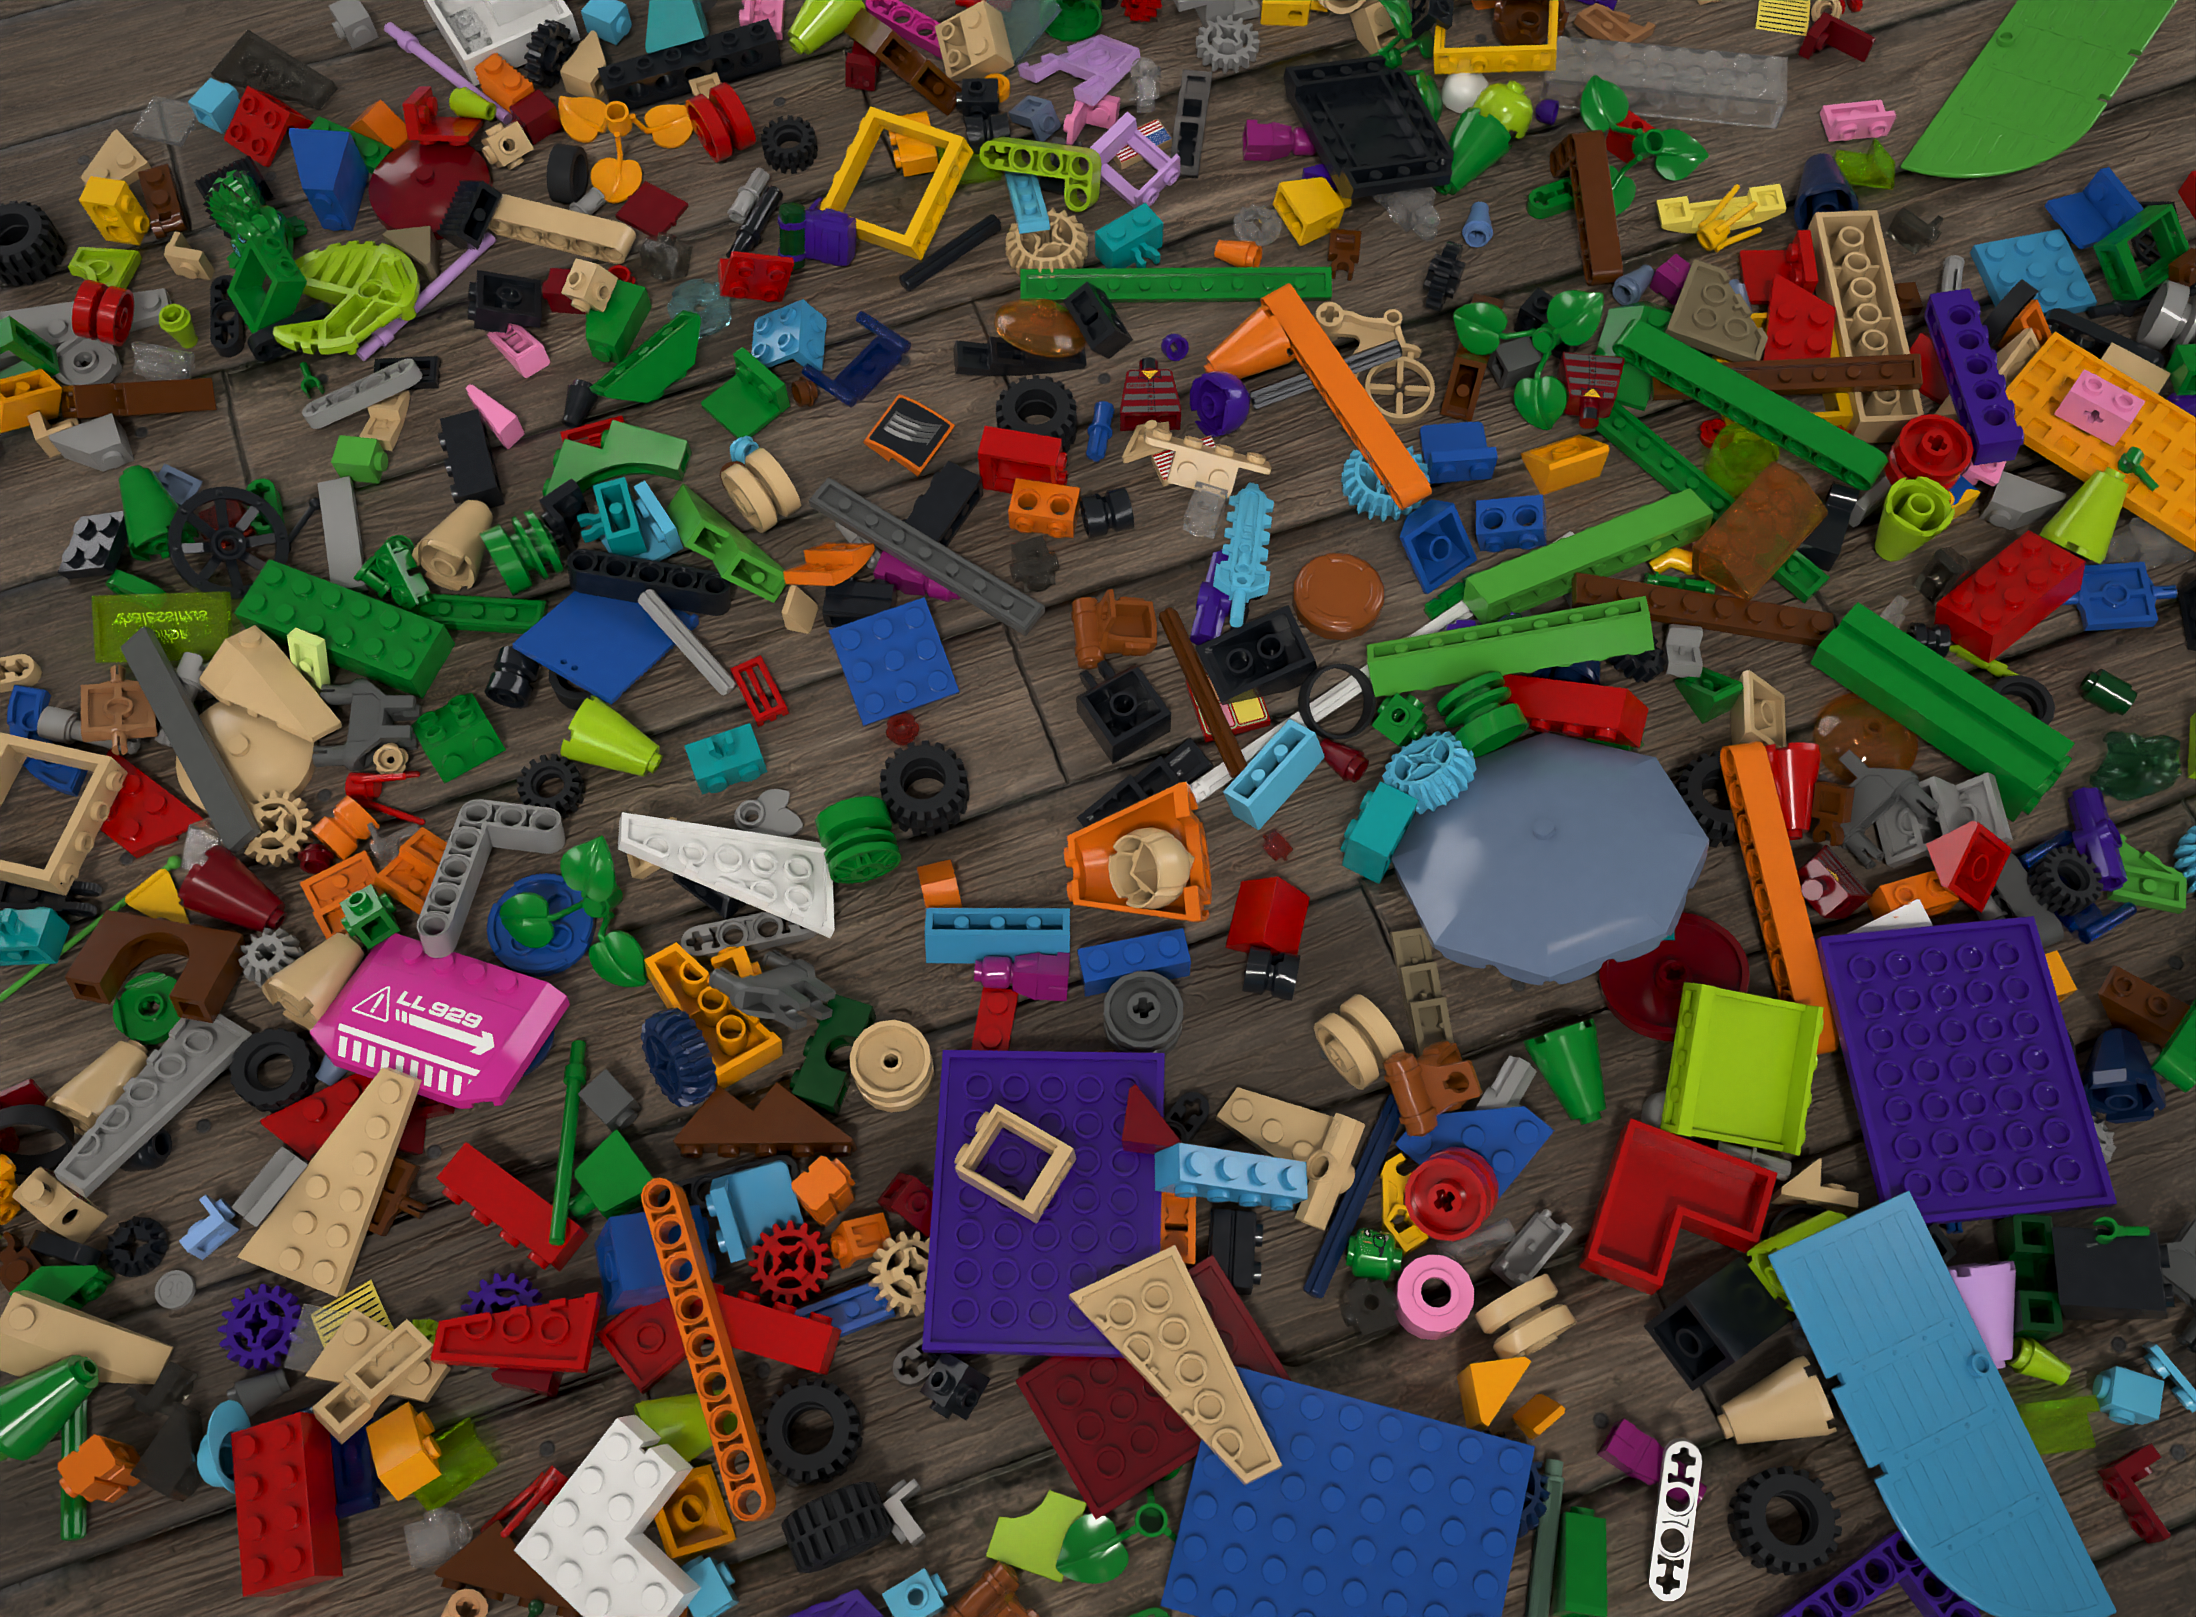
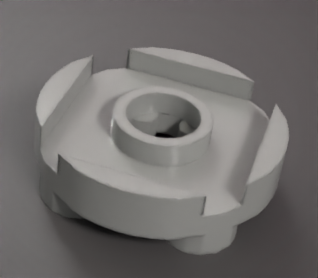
M74 336L63 342L56 349L60 373L54 376L62 386L110 383L114 377H117L122 372L119 355L113 345L103 343L99 338L91 340ZM85 360L87 362H91L86 367H82L81 363Z

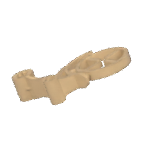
M1324 302L1319 305L1316 310L1315 319L1331 342L1337 340L1338 337L1355 338L1358 340L1359 346L1353 354L1394 339L1399 341L1402 348V356L1372 367L1366 377L1364 389L1388 423L1407 424L1423 417L1431 407L1435 394V383L1429 370L1423 364L1414 360L1421 356V349L1416 345L1405 342L1401 330L1402 314L1396 309H1390L1385 312L1383 318H1370L1361 316L1353 311L1343 310L1340 305L1334 302ZM1389 367H1396V388H1401L1403 384V367L1409 368L1418 373L1424 379L1427 386L1406 385L1404 392H1398L1396 395L1395 413L1384 410L1374 401L1371 394L1393 395L1395 386L1392 384L1371 383L1372 379L1380 371ZM1358 372V373H1355V374H1354L1357 379H1358L1359 375L1361 374V372ZM1403 394L1405 396L1428 397L1426 403L1421 408L1412 413L1403 414Z

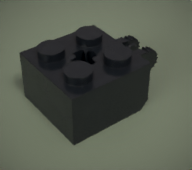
M1103 660L1097 663L1099 673L1105 680L1099 685L1089 671L1085 670L1079 673L1082 684L1087 691L1076 697L1077 713L1111 763L1114 764L1169 733L1171 730V712L1138 666L1133 665L1116 675L1109 664Z

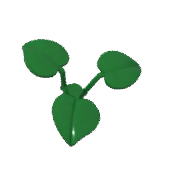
M1378 0L1387 10L1399 35L1385 47L1379 49L1377 53L1367 57L1382 55L1386 58L1385 65L1392 70L1402 65L1401 54L1417 45L1425 59L1433 57L1434 38L1430 30L1425 31L1416 40L1402 48L1392 49L1400 40L1411 38L1412 26L1410 23L1412 21V13L1407 0ZM1403 70L1408 76H1416L1422 100L1437 123L1443 111V101L1435 80L1431 75L1426 76L1423 70Z
M1594 75L1584 87L1580 101V113L1586 127L1591 131L1601 129L1603 132L1610 127L1614 132L1635 135L1632 142V151L1635 157L1622 167L1619 172L1615 167L1609 165L1615 213L1617 216L1625 211L1634 199L1636 193L1635 182L1631 178L1624 176V174L1642 159L1656 156L1654 165L1658 174L1668 181H1678L1690 175L1699 164L1708 158L1709 154L1697 140L1677 129H1667L1664 131L1650 129L1643 132L1641 128L1631 129L1617 126L1616 124L1622 122L1627 116L1629 108L1628 99L1620 87Z
M1566 290L1557 294L1548 305V322L1537 330L1531 328L1527 331L1503 333L1508 323L1506 314L1498 306L1485 302L1463 305L1454 312L1453 318L1461 343L1468 351L1476 355H1487L1494 352L1499 347L1500 338L1509 340L1528 336L1532 337L1533 346L1536 350L1543 352V356L1534 373V378L1526 377L1517 383L1514 391V401L1519 413L1527 422L1539 429L1550 430L1566 408L1567 390L1556 377L1544 376L1541 378V372L1552 354L1551 350L1562 343V341L1569 346H1578L1593 336L1602 317L1604 294L1602 292Z
M598 836L588 842L572 847L566 851L561 859L560 870L563 879L571 889L581 891V896L584 899L555 914H549V906L544 897L536 893L523 892L512 896L501 906L499 916L502 924L516 941L529 948L546 946L553 939L555 933L551 921H556L581 908H584V911L590 917H603V922L598 932L600 942L593 944L588 952L591 965L596 973L604 980L622 987H639L648 982L644 953L637 940L630 934L618 930L606 935L608 925L615 917L612 910L622 902L623 893L616 884L614 864L604 836Z
M1183 1466L1159 1481H1168L1174 1478ZM1154 1484L1146 1489L1147 1504L1140 1507L1136 1512L1134 1518L1135 1525L1118 1535L1116 1534L1114 1523L1106 1516L1095 1520L1092 1514H1087L1077 1519L1069 1527L1065 1535L1061 1552L1056 1562L1057 1571L1077 1582L1089 1584L1105 1583L1118 1577L1126 1568L1129 1556L1126 1548L1120 1542L1138 1532L1148 1538L1157 1537L1163 1533L1176 1544L1178 1535L1167 1527L1168 1516L1166 1511L1160 1505L1155 1504Z

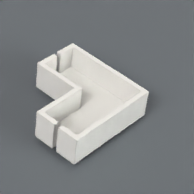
M423 0L427 11L474 86L479 85L478 76L474 71L475 66L494 53L502 56L503 60L510 63V66H513L514 69L528 63L524 59V55L529 51L526 44L532 42V31L538 32V24L544 25L546 19L566 25L565 27L570 29L569 36L573 38L572 43L580 40L573 14L564 0Z
M637 1415L619 1417L614 1421L514 1549L525 1562L583 1617H679L701 1589L690 1576L643 1534L644 1530L693 1467L668 1444L650 1447L645 1452L642 1448L657 1445L661 1437Z

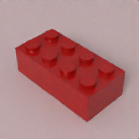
M2028 530L1937 602L1934 625L1947 624L1951 630L1952 642L1990 663L2081 589L2086 561Z
M298 1412L231 1433L243 1597H274L342 1577L343 1569L330 1432L315 1418L313 1413Z

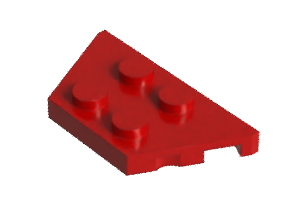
M1774 274L1771 282L1765 328L1768 339L1761 361L1830 358L1836 308L1783 276Z
M111 749L107 752L106 756L112 757L128 774L100 831L136 859L153 852L159 846H167L178 841V835L194 828L201 831L209 825L201 816L121 755L113 754Z
M357 1073L261 1119V1125L306 1160L311 1161L310 1157L312 1154L319 1151L373 1079Z

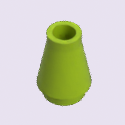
M467 87L456 88L450 95V109L459 117L491 121L496 115L497 109L494 103L487 101Z
M169 304L161 309L159 312L160 327L178 341L183 348L194 347L198 343V336L195 333L190 312L178 304Z
M2018 1336L2013 1339V1358L2006 1360V1363L2012 1366L2015 1373L2051 1381L2058 1385L2066 1383L2071 1373V1366L2060 1360L2032 1337L2023 1338Z

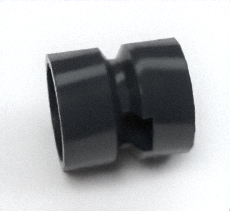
M1007 111L990 113L988 119H984L982 115L978 114L965 116L967 143L974 152L972 156L979 155L980 148L987 141L997 137H1010Z
M1125 487L1108 490L1104 497L1095 493L1079 498L1082 521L1089 539L1107 535L1108 530L1111 528L1115 532L1134 528L1132 506Z
M513 646L501 647L493 666L496 672L491 673L484 691L486 696L506 707L526 708L534 689L530 683H534L537 680L542 665L513 649Z
M1251 946L1242 991L1262 995L1265 991H1270L1274 998L1292 1001L1301 955L1280 952L1277 956H1274L1271 949Z

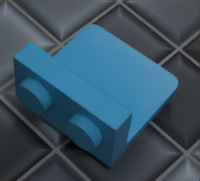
M803 299L760 316L754 322L751 354L766 368L793 358L810 373L820 372L823 370L827 319Z
M777 1160L712 1179L710 1194L705 1195L706 1204L710 1216H717L721 1228V1230L716 1231L718 1245L721 1253L728 1252L731 1263L746 1259L748 1247L764 1243L760 1237L762 1232L772 1236L774 1234L773 1224L777 1223L782 1230H786L788 1220H792L795 1222L796 1230H799L804 1223L798 1199L791 1189L792 1178L784 1160Z

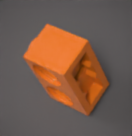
M1016 478L1008 510L1010 529H1016L1022 533L1036 532L1048 534L1054 538H1074L1080 510V488ZM1032 507L1033 509L1024 510L1023 508ZM1057 512H1064L1065 514H1063V515H1057V514H1055V513H1057Z
M1933 870L1881 885L1866 902L1876 920L1919 899L1929 919L1946 915L1960 899L1941 886L1937 872Z
M1162 1192L1160 1252L1176 1245L1187 1270L1195 1266L1196 1197L1180 1198L1176 1197L1174 1193Z

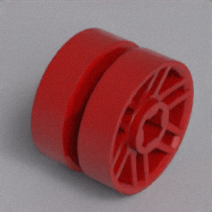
M89 279L84 280L77 291L73 304L72 328L74 334L91 340L99 338L103 343L118 347L122 346L128 338L134 318L135 303L132 291L117 286H110L108 288L105 283Z

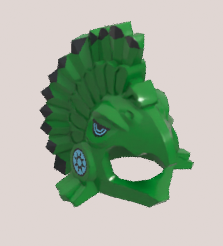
M233 170L226 172V178L218 177L212 184L213 187L208 191V195L204 198L206 201L203 205L208 207L205 211L210 214L209 219L216 221L215 227L223 230L225 237L232 239L230 244L233 252L226 259L229 261V267L237 269L249 236L279 237L285 247L287 237L288 246L286 249L293 258V238L307 234V229L304 227L305 222L301 219L298 220L297 216L286 218L280 210L277 211L273 207L267 206L266 196L261 194L262 187L258 186L257 179L254 180V173L250 174V171L246 172L245 170L240 172Z

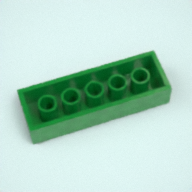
M270 559L234 612L246 629L256 625L275 643L288 648L287 635L294 628L317 635L325 639L328 663L421 699L424 698L455 646V642L445 625Z

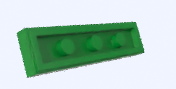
M430 594L431 601L422 606L416 605L411 609V613L445 625L446 629L524 634L547 614L549 606L544 600Z

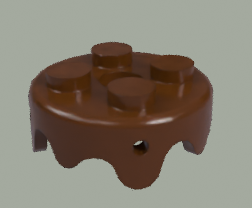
M1496 0L1492 27L1497 39L1505 46L1548 45L1550 0ZM1559 0L1557 43L1564 34L1569 12H1566L1564 0ZM1522 21H1527V22H1529V23H1535V24H1534V25H1527V24L1523 23Z

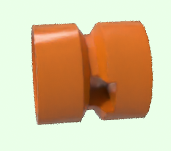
M347 795L333 809V818L324 816L310 831L331 852L344 861L358 849L357 840L370 838L380 828V825L365 809Z

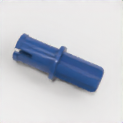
M1099 401L1094 405L1095 410L1092 424L1087 429L1089 441L1086 456L1088 459H1093L1094 462H1100L1105 457L1108 439L1113 434L1111 422L1115 409L1111 403L1106 401Z

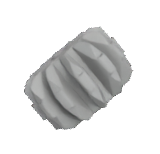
M264 927L261 937L250 934L251 941L253 942L251 945L241 946L245 956L238 959L240 966L245 969L243 971L244 976L249 981H255V984L262 988V985L268 978L303 956L304 951L299 947L300 941L294 935H289L286 930L278 928L273 932L270 928Z

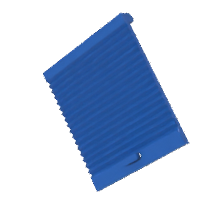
M576 591L572 592L512 643L513 649L610 705L621 697L622 693L626 692L627 688H630L636 680H639L640 676H643L649 668H652L657 660L660 661L661 657H664L665 653H668L676 645L639 603L582 594ZM671 609L689 630L693 631L699 625V616L694 613L690 616L681 610Z

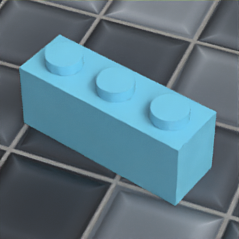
M1291 719L1285 723L1223 791L1235 817L1257 830L1261 829L1325 758L1316 733Z

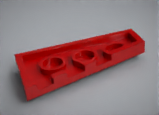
M593 1292L575 1299L567 1300L566 1298L550 1300L548 1304L532 1307L523 1305L512 1307L510 1311L494 1314L485 1312L439 1321L430 1360L435 1364L588 1373L602 1295L599 1292Z

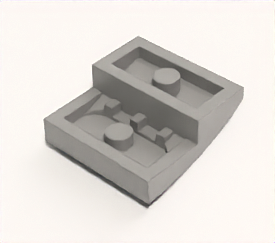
M281 1146L232 1204L231 1208L257 1227L308 1164Z

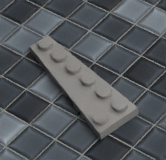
M165 288L133 293L135 308L130 332L159 324V312L166 305L172 304L170 295ZM74 301L0 312V320L11 316L56 349L66 340L76 336L72 328ZM9 350L0 354V368L23 361Z
M218 1014L214 1023L180 1018L168 1033V1040L159 1050L155 1049L146 1059L147 1065L136 1078L131 1077L123 1087L124 1093L114 1105L107 1106L97 1118L95 1125L87 1130L54 1170L57 1180L87 1198L233 1062L234 1059L232 1057L235 1051L237 1052L241 1047L240 1045L245 1040L250 1039L253 1034L221 1014Z

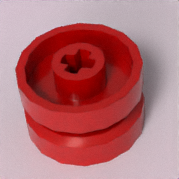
M723 82L710 88L709 99L703 94H698L686 100L685 106L692 127L705 151L716 163L731 157L733 147L743 151L756 144L755 132L750 118L738 95L728 83Z
M1928 414L1913 418L1902 428L1896 438V442L1887 453L1888 463L1884 468L1886 478L1893 485L1902 478L1916 480L1918 476L1926 477L1938 482L1949 492L1971 462L1974 451L1971 437L1964 427L1948 417Z
M1448 1147L1436 1151L1411 1173L1405 1186V1205L1410 1219L1422 1232L1437 1240L1455 1241L1468 1237L1492 1214L1498 1201L1499 1184L1493 1168L1481 1155L1468 1148Z

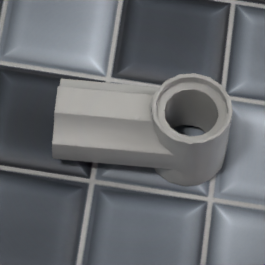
M1509 1055L1498 1072L1493 1085L1487 1087L1474 1111L1520 1107L1519 1102L1537 1071L1524 1059Z

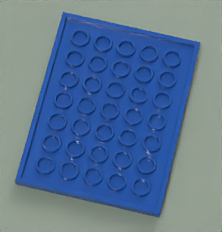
M1234 1366L1279 1457L1282 1467L1244 1485L1201 1439L1160 1606L1197 1617H1502L1535 1446Z

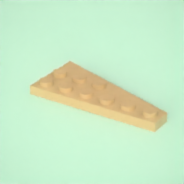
M389 1067L381 1068L237 1258L335 1297L343 1296L422 1080Z
M1176 1245L1069 1294V1299L1244 1485L1282 1467L1279 1457Z

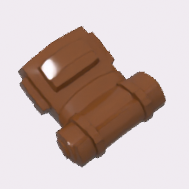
M1107 589L1099 603L1096 598L1082 597L1072 602L1071 620L1075 635V657H1077L1078 667L1081 669L1091 670L1098 668L1097 663L1105 660V654L1120 653L1123 656H1146V654H1151L1157 645V622L1152 601L1127 596L1115 600L1114 590Z
M1448 1041L1435 1042L1423 1050V1055L1417 1059L1413 1053L1399 1052L1391 1055L1386 1062L1382 1063L1386 1071V1075H1384L1385 1081L1390 1084L1401 1115L1399 1117L1400 1124L1405 1125L1407 1135L1425 1136L1438 1125L1437 1116L1439 1114L1459 1109L1469 1099L1482 1095L1473 1064L1470 1060H1462L1456 1043H1449Z
M1000 1561L990 1570H986L982 1574L983 1576L953 1605L950 1604L946 1608L947 1611L941 1616L1040 1617L1039 1613L1032 1607L1025 1609L1021 1605L1015 1594L1016 1590L1020 1587L1019 1578L1011 1566Z

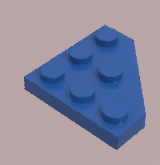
M1526 1106L1442 1113L1437 1116L1438 1125L1433 1131L1422 1137L1409 1136L1407 1131H1405L1395 1145L1419 1165L1436 1151L1448 1147L1472 1150L1481 1155L1493 1168L1499 1184V1200L1555 1130Z

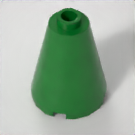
M1468 107L1460 115L1448 140L1454 152L1451 166L1452 177L1449 185L1435 186L1438 192L1443 195L1456 194L1511 150L1512 145L1508 144L1512 139L1510 133L1493 115L1489 114L1485 118L1478 114L1481 109L1476 107Z
M140 465L128 467L123 471V475L119 477L118 481L130 553L134 559L145 562L151 561L149 555L160 554L162 559L169 558L167 546L168 529L179 505L151 469L143 468ZM185 521L182 529L181 544L195 543L193 537L198 538L199 534L193 526Z
M1593 1019L1523 1041L1528 1054L1570 1120L1579 1119L1580 1125L1602 1119L1600 1111L1607 1108L1597 1029Z
M72 1355L1 1386L0 1452L10 1458L22 1461L41 1453L98 1385L99 1370L95 1362L88 1357Z

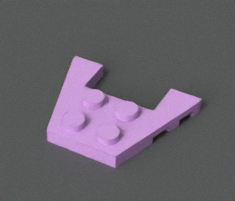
M1100 34L1067 46L1068 52L1057 56L1048 53L1040 56L1042 61L1040 63L1029 66L1028 62H1024L1017 67L1020 77L1034 83L1043 80L1058 70L1072 74L1075 78L1086 80L1073 88L1076 100L1094 106L1141 60L1139 48Z

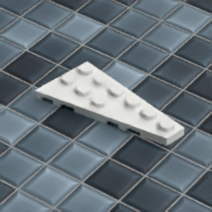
M622 812L619 820L618 850L831 938L834 932L833 880L830 878L828 864H826L824 856L826 849L821 846L820 842Z

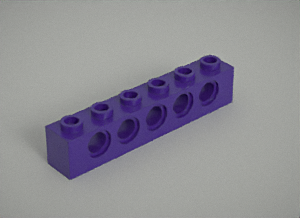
M1970 288L1930 294L1924 317L1959 423L1964 427L1972 440L1974 451L1971 460L1973 466L2015 460L2018 448L2024 442V432L2022 427L2016 424L2014 403L2007 398L2005 377L2003 374L1999 375L1996 351L1990 349L1988 328L1986 325H1982L1980 320L1979 302L1973 300Z

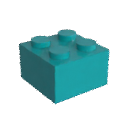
M1381 781L1375 792L1368 790L1359 809L1361 811L1357 820L1353 818L1345 831V840L1340 849L1341 852L1345 853L1342 866L1380 884L1392 862L1391 858L1413 820L1419 800Z

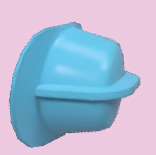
M224 1401L214 1409L208 1422L207 1434L203 1437L197 1454V1467L203 1480L213 1487H224L233 1494H235L231 1433L251 1427L244 1407L237 1401Z

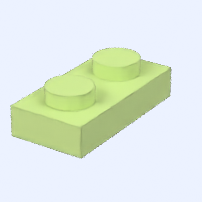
M294 628L287 635L290 660L320 696V692H322L321 686L323 684L331 685L325 639Z

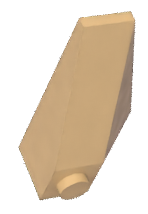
M256 625L225 639L199 678L200 684L220 702L228 706L234 703L246 708L247 713L256 718L262 715L277 722L278 728L310 742H314L342 727L341 721L279 646Z
M27 1290L13 1292L0 1317V1370L20 1378L72 1355L88 1357L95 1362L99 1370V1382L155 1385L174 1349L171 1345Z

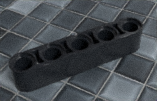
M588 549L575 550L567 557L570 586L574 591L582 594L638 603V599L643 592L653 589L670 609L720 616L727 613L731 607L730 581L722 578L719 572Z

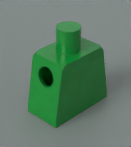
M617 1129L575 1169L573 1175L583 1190L569 1199L568 1208L578 1221L596 1207L608 1220L609 1217L624 1215L643 1205L641 1199L642 1190L647 1182L654 1178Z

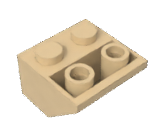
M984 0L935 26L946 75L952 81L984 78L989 74H1000L1015 66L1002 13Z

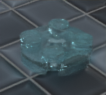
M692 279L675 288L672 292L673 298L670 304L668 302L667 309L671 320L683 310L697 313L701 318L700 339L728 326L732 319V307L729 297L720 296L719 283L713 281V285L711 283H704V279ZM698 304L702 307L707 306L702 311H695V306Z

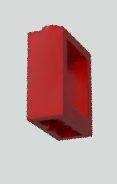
M991 426L984 427L978 449L979 472L982 477L983 489L1012 494L1016 478L1067 485L1068 471L1065 470L1067 453L1062 452V438Z

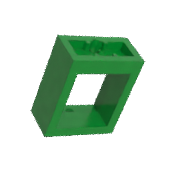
M2173 204L2147 206L2093 246L2114 300H2139L2169 278L2168 264L2190 249ZM2149 226L2161 259L2139 273L2127 242Z
M249 236L227 293L253 334L293 315L307 281L279 237ZM268 274L272 283L266 295L262 284Z
M11 316L0 320V354L9 350L23 360L1 371L0 379L38 369H43L50 377L60 373L56 348Z

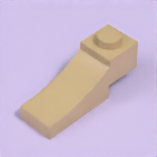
M406 1319L344 1373L345 1379L312 1407L315 1418L343 1444L374 1417L373 1413L391 1392L432 1353L433 1344Z

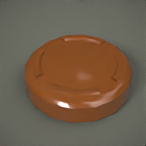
M1329 553L1315 557L1301 568L1294 581L1292 606L1298 620L1310 632L1325 639L1348 640L1361 636L1376 624L1382 612L1384 585L1378 572L1365 560L1351 554Z

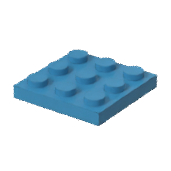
M2062 229L1977 244L1970 251V255L1995 307L2021 279L2038 290L2033 299H2038L2044 316L2049 310L2054 308H2061L2074 314L2085 312L2098 303Z

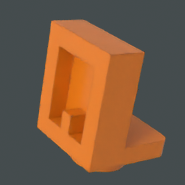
M884 1213L843 1221L831 1234V1251L833 1256L839 1260L841 1269L850 1268L857 1260L873 1257V1253L878 1248L884 1249L882 1243L890 1237L892 1239Z

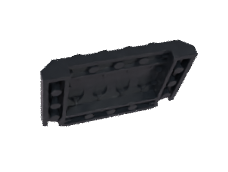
M1382 55L1292 66L1285 69L1284 83L1286 96L1342 198L1352 199L1449 185L1452 177L1451 166L1454 157L1452 148L1407 73L1399 67L1392 70L1385 65L1386 58Z

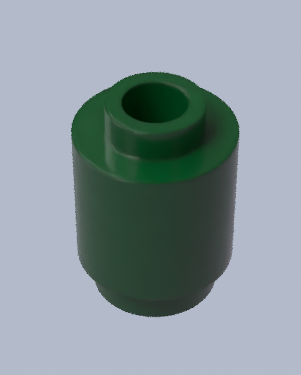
M2099 669L2096 673L2090 671L2079 689L2083 690L2081 696L2083 699L2110 714L2116 712L2121 716L2130 709L2138 692L2132 689L2131 684L2103 669Z

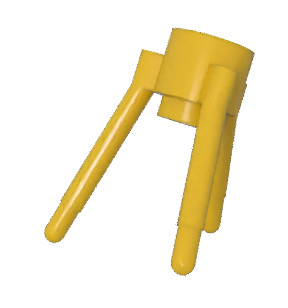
M1739 184L1734 185L1710 215L1698 224L1697 239L1707 251L1714 249L1715 252H1719L1728 245L1752 237L1762 231L1761 227H1757L1727 238V235L1730 234L1729 227L1757 207V201H1753L1726 221L1723 219L1714 220L1740 189Z

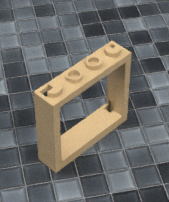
M0 732V807L27 757L94 772L44 870L0 860V880L66 896L74 879L78 878L79 870L88 852L93 848L95 838L103 822L108 818L110 808L118 792L122 789V784L128 772L109 756Z

